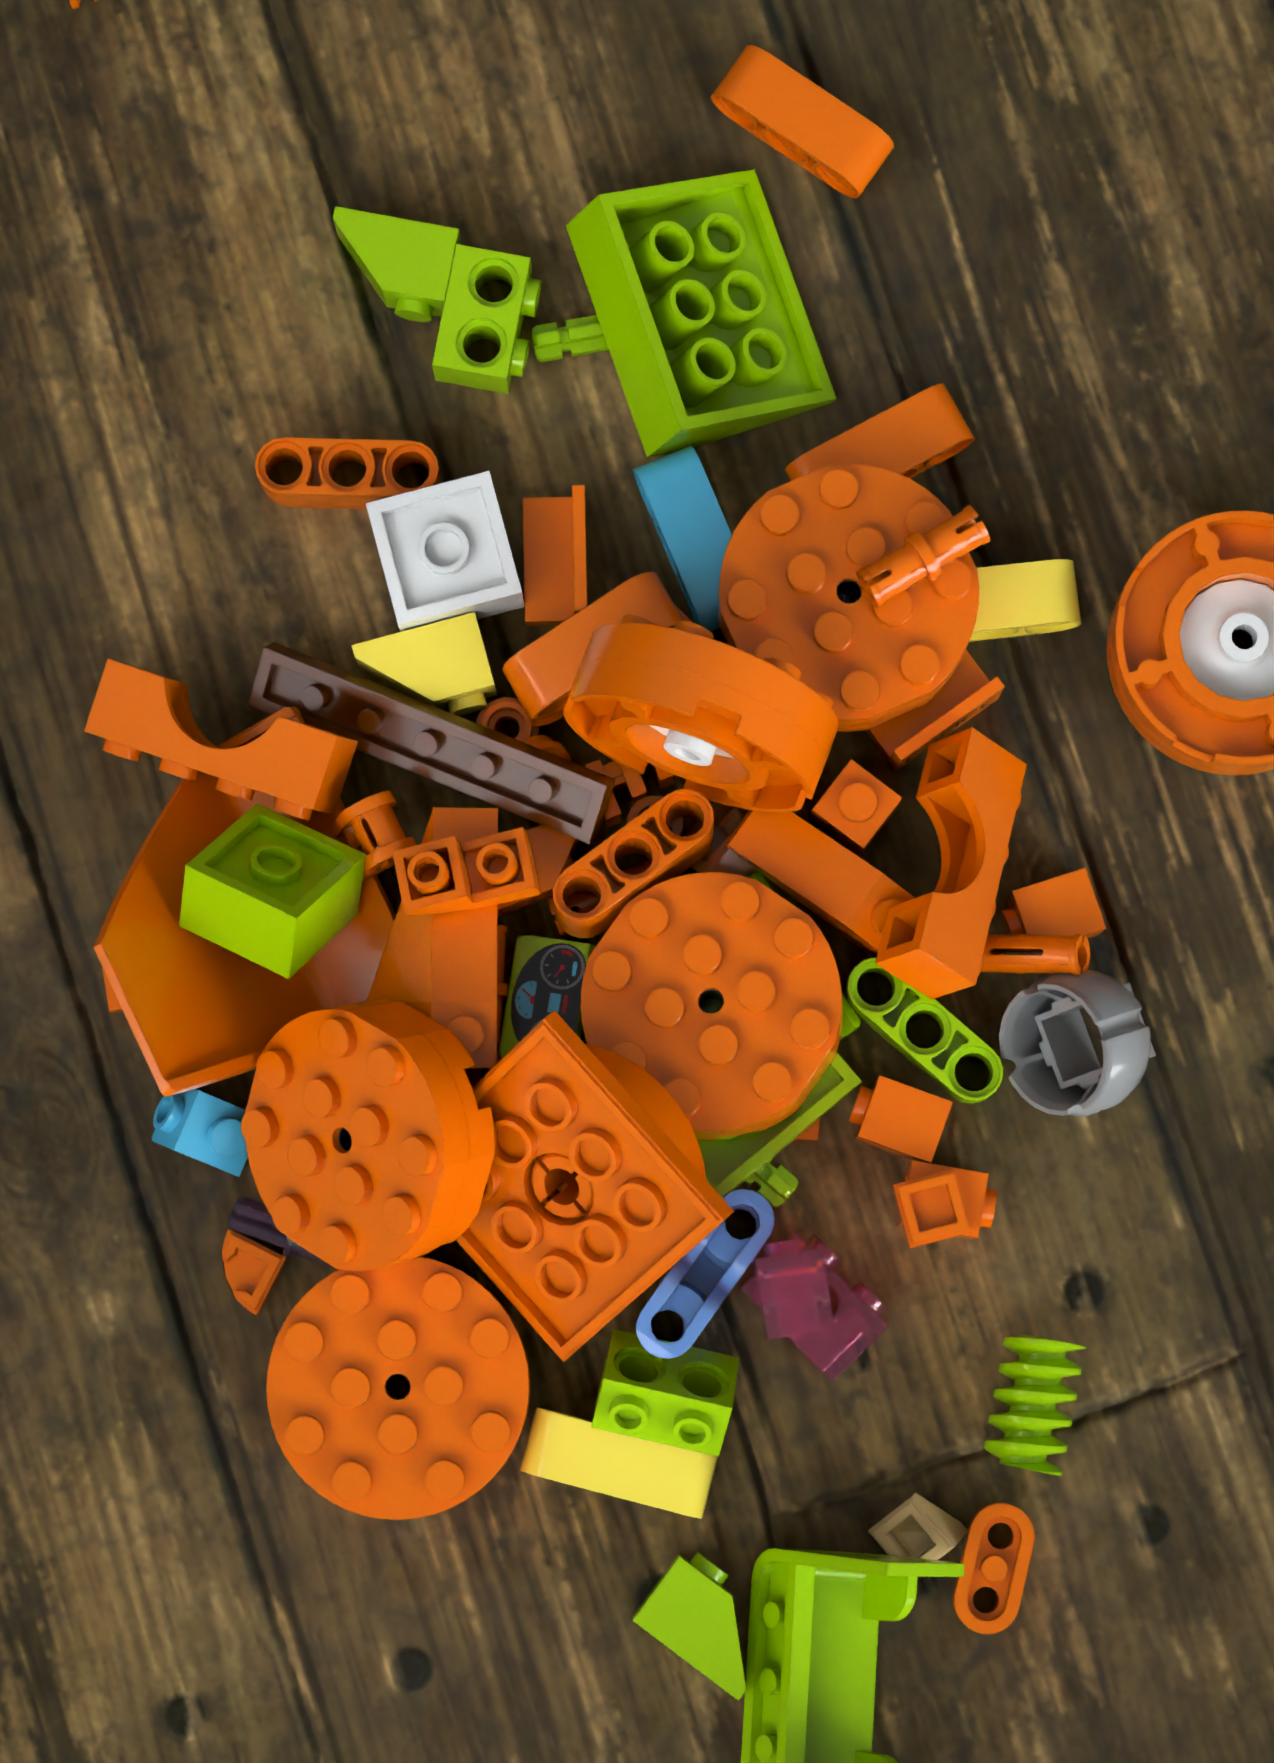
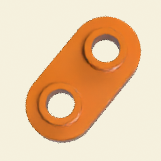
M997 1502L979 1509L969 1523L960 1560V1563L965 1564L964 1577H956L952 1601L959 1620L972 1631L981 1634H995L1009 1627L1018 1614L1035 1534L1028 1516L1011 1504ZM996 1523H1005L1011 1530V1539L1004 1547H993L988 1540L989 1529ZM982 1587L992 1588L997 1596L995 1606L989 1611H979L973 1603L975 1592Z

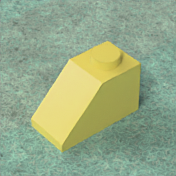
M475 612L351 645L354 657L361 670L407 696L442 710L449 709V712L454 715L461 716L479 711L487 707L486 698L497 696Z

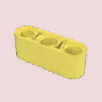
M1053 559L977 568L979 606L976 623L969 642L1059 632L1076 628L1082 624L1073 560Z
M536 1407L520 1471L702 1519L718 1456L591 1428V1420Z

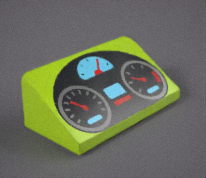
M532 935L518 936L498 1056L500 1060L554 1010L581 1039L583 1030L580 1008L581 987L588 957L596 947L595 945Z

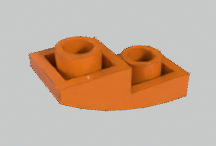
M524 827L462 843L453 835L392 851L403 910L407 916L468 910L541 895L530 839Z

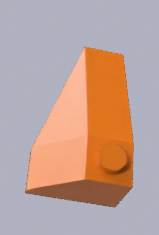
M433 807L421 844L453 835L462 843L497 834L498 808ZM401 900L366 1000L392 999L402 1001L449 1028L471 1056L475 1064L471 1068H493L496 1065L498 904L446 913L407 916L404 913Z

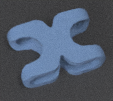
M739 1189L723 1197L724 1201L733 1211H746L752 1216L755 1221V1233L751 1238L739 1240L731 1237L726 1230L724 1220L675 1263L640 1312L636 1322L637 1337L648 1353L666 1359L675 1358L685 1353L695 1342L771 1235L775 1221L774 1212L769 1202L761 1194L752 1190ZM671 1310L678 1313L683 1319L684 1332L678 1341L665 1343L658 1341L654 1336L651 1320L658 1312Z

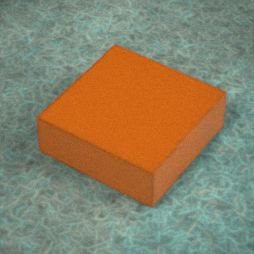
M956 1168L892 1185L909 1249L974 1232Z

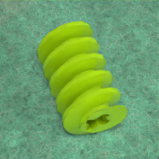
M1031 1335L1005 1337L1002 1346L1018 1355L1019 1358L1017 1361L1000 1363L997 1371L1014 1381V1385L995 1389L992 1397L1008 1406L1009 1412L992 1414L988 1417V1423L1002 1431L1004 1438L984 1441L983 1449L999 1458V1464L1062 1476V1469L1047 1461L1046 1458L1047 1455L1067 1452L1068 1445L1053 1436L1051 1431L1052 1429L1072 1425V1418L1056 1409V1404L1075 1401L1077 1393L1060 1382L1061 1378L1081 1375L1082 1371L1081 1366L1066 1358L1065 1355L1066 1352L1086 1349V1347Z

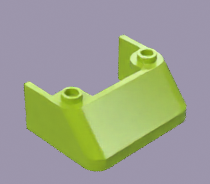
M771 1548L761 1553L754 1564L751 1578L741 1763H898L889 1755L872 1752L879 1621H900L911 1612L916 1600L918 1577H964L965 1564L899 1555Z

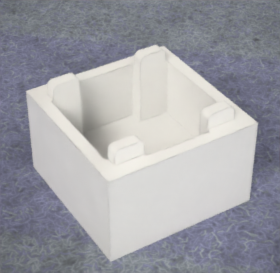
M490 471L366 503L400 632L475 612L478 620L525 607L521 585Z

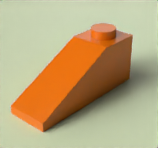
M749 810L724 844L871 957L877 958L889 907L915 898L884 873L793 812Z

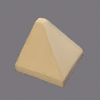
M914 1493L873 1525L868 1532L888 1555L938 1560L959 1543L967 1533V1529L960 1521L919 1494Z

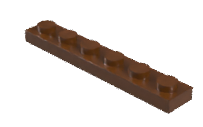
M276 642L263 647L248 705L269 714H273L283 707H296L299 709L305 724L358 741L357 750L590 844L599 837L616 779Z

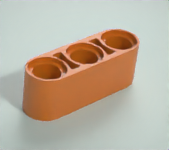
M754 45L746 46L711 95L714 105L733 122L833 189L850 198H858L894 148V143L889 135L875 123L767 51Z
M941 383L913 395L811 449L792 461L785 468V471L792 481L826 465L844 463L864 464L891 470L911 479L968 447L975 438L944 383Z
M283 437L273 439L263 445L255 461L256 475L265 494L277 505L285 507L367 509L366 503L442 483L438 461L433 451L423 443L411 440ZM281 461H297L303 466L300 477L291 484L279 485L270 480L271 471ZM345 462H357L366 468L365 476L354 486H340L332 480L335 470ZM407 464H421L429 470L426 481L416 488H405L395 481L398 471Z
M645 572L628 579L508 659L502 671L533 726L548 725L564 717L563 709L570 694V689L592 633L596 629L608 624L621 623L624 615L639 616L656 625L674 628L677 621H684L657 573Z
M691 789L675 790L657 801L565 869L558 876L553 887L555 916L561 929L573 937L580 939L592 938L609 928L624 906L641 892L656 884L679 876L702 859L711 849L714 840V815L709 800L700 792ZM691 816L702 824V828L692 836L682 837L670 831L668 825L677 817ZM632 853L644 855L651 861L650 867L645 872L637 875L622 872L617 867V864L622 857ZM578 891L594 893L600 899L595 909L587 913L571 911L565 904L567 899Z

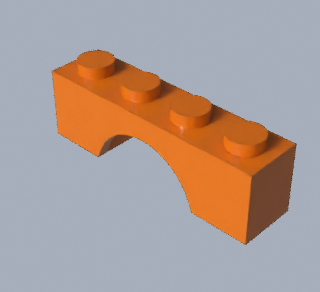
M107 659L84 732L105 739L102 749L105 752L139 762L142 752L160 757L162 760L158 770L191 781L196 780L198 771L219 778L216 790L250 801L253 799L255 790L276 797L272 809L308 821L313 810L335 814L358 744L356 740L279 716L270 728L254 741L240 747L222 749L212 743L197 726L190 709L187 683L112 659Z
M973 727L929 744L916 799L929 815L938 835L941 849L940 877L933 892L889 907L875 964L930 999L974 986L977 983V978L983 967V952L990 922L996 911L995 900L1002 870L1009 855L1008 844L1014 818L1021 803V788L1027 766L1026 763Z

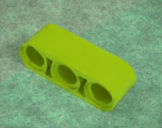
M876 957L863 960L854 967L846 981L845 997L858 1017L946 1094L960 1103L974 1104L984 1101L997 1091L1003 1078L1001 1059L990 1046L936 999H930L875 964ZM870 972L886 976L892 986L891 999L886 1004L879 1006L867 1004L858 994V979ZM924 1014L936 1020L941 1031L940 1040L937 1045L925 1049L918 1048L910 1042L906 1034V1023L912 1016ZM971 1056L977 1057L984 1062L989 1072L988 1082L984 1089L968 1091L959 1085L954 1074L955 1066L959 1059Z

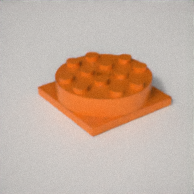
M555 1010L532 1029L472 1088L478 1110L491 1107L495 1134V1155L479 1212L470 1226L456 1241L563 1362L734 1212L707 1182L701 1149L692 1125L670 1093L638 1064L610 1050L585 1044Z

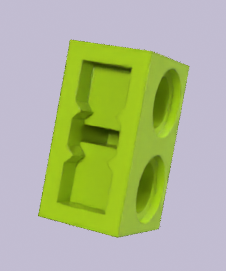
M456 244L432 362L435 381L509 394L512 376H524L530 340L521 339L520 336L524 316H536L542 283L541 280L532 278L531 257ZM497 279L508 283L512 290L504 300L489 302L478 295L480 287L487 281ZM480 339L491 340L500 347L497 356L491 361L484 363L471 360L466 355V351L473 342Z
M613 1329L601 1374L591 1428L719 1457L733 1408L740 1358L695 1347H690L685 1353L675 1358H659L646 1351L641 1345L637 1334ZM657 1339L658 1341H662V1342H665V1343H671V1342H669V1341Z

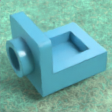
M197 1089L168 1097L164 1096L155 1110L153 1118L155 1130L152 1135V1141L240 1177L248 1158L246 1142L241 1131V1122L245 1109Z

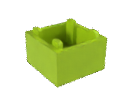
M256 803L185 865L179 926L290 979L358 915L366 854Z

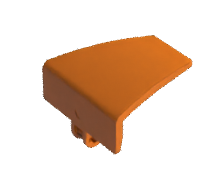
M283 707L221 743L218 747L230 749L254 741L264 734L279 716L305 722L299 709L296 707ZM198 771L195 781L184 778L181 780L131 864L109 908L93 947L163 1096H172L256 1069L257 1060L267 1043L283 1026L293 1019L309 1012L367 1000L396 917L377 874L395 865L392 851L417 845L414 837H406L392 808L396 805L397 801L391 790L371 795L352 804L348 808H345L340 798L335 814L313 810L308 821L272 809L276 797L255 790L253 799L250 801L216 790L219 778ZM256 803L366 854L358 915L290 979L179 926L185 865Z

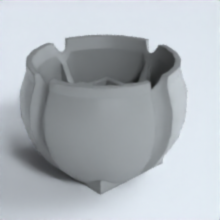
M1087 970L1083 974L1080 973V975L1056 973L1036 979L1025 990H1022L1008 1004L1002 1017L999 1046L1001 1059H1008L1015 1063L1016 1068L1008 1078L1023 1099L1034 1108L1047 1114L1083 1117L1116 1106L1136 1088L1146 1070L1149 1058L1156 1056L1151 1043L1150 1028L1145 1026L1140 1013L1142 1006L1135 998L1130 983L1122 985L1113 977L1094 970ZM1084 1008L1092 1017L1094 1024L1098 1026L1103 1047L1102 1068L1098 1062L1079 1009Z

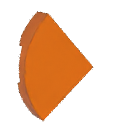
M228 1229L222 1248L223 1269L227 1283L236 1300L251 1313L259 1315L288 1257L232 1229Z

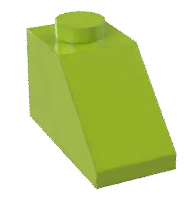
M335 206L333 221L339 239L386 307L395 308L394 313L397 316L416 322H430L432 315L442 317L456 244L462 245L459 229Z
M699 1552L695 1554L691 1561L678 1553L634 1613L632 1621L739 1701L746 1691L733 1596L731 1591L722 1585L729 1575Z

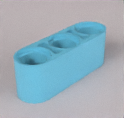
M691 445L633 469V474L695 623L713 632L720 629L718 618L719 580L722 561L732 533L701 461Z

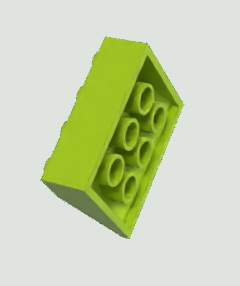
M755 169L599 194L566 225L646 457L676 452L691 445L693 448L700 447L830 404L837 399Z

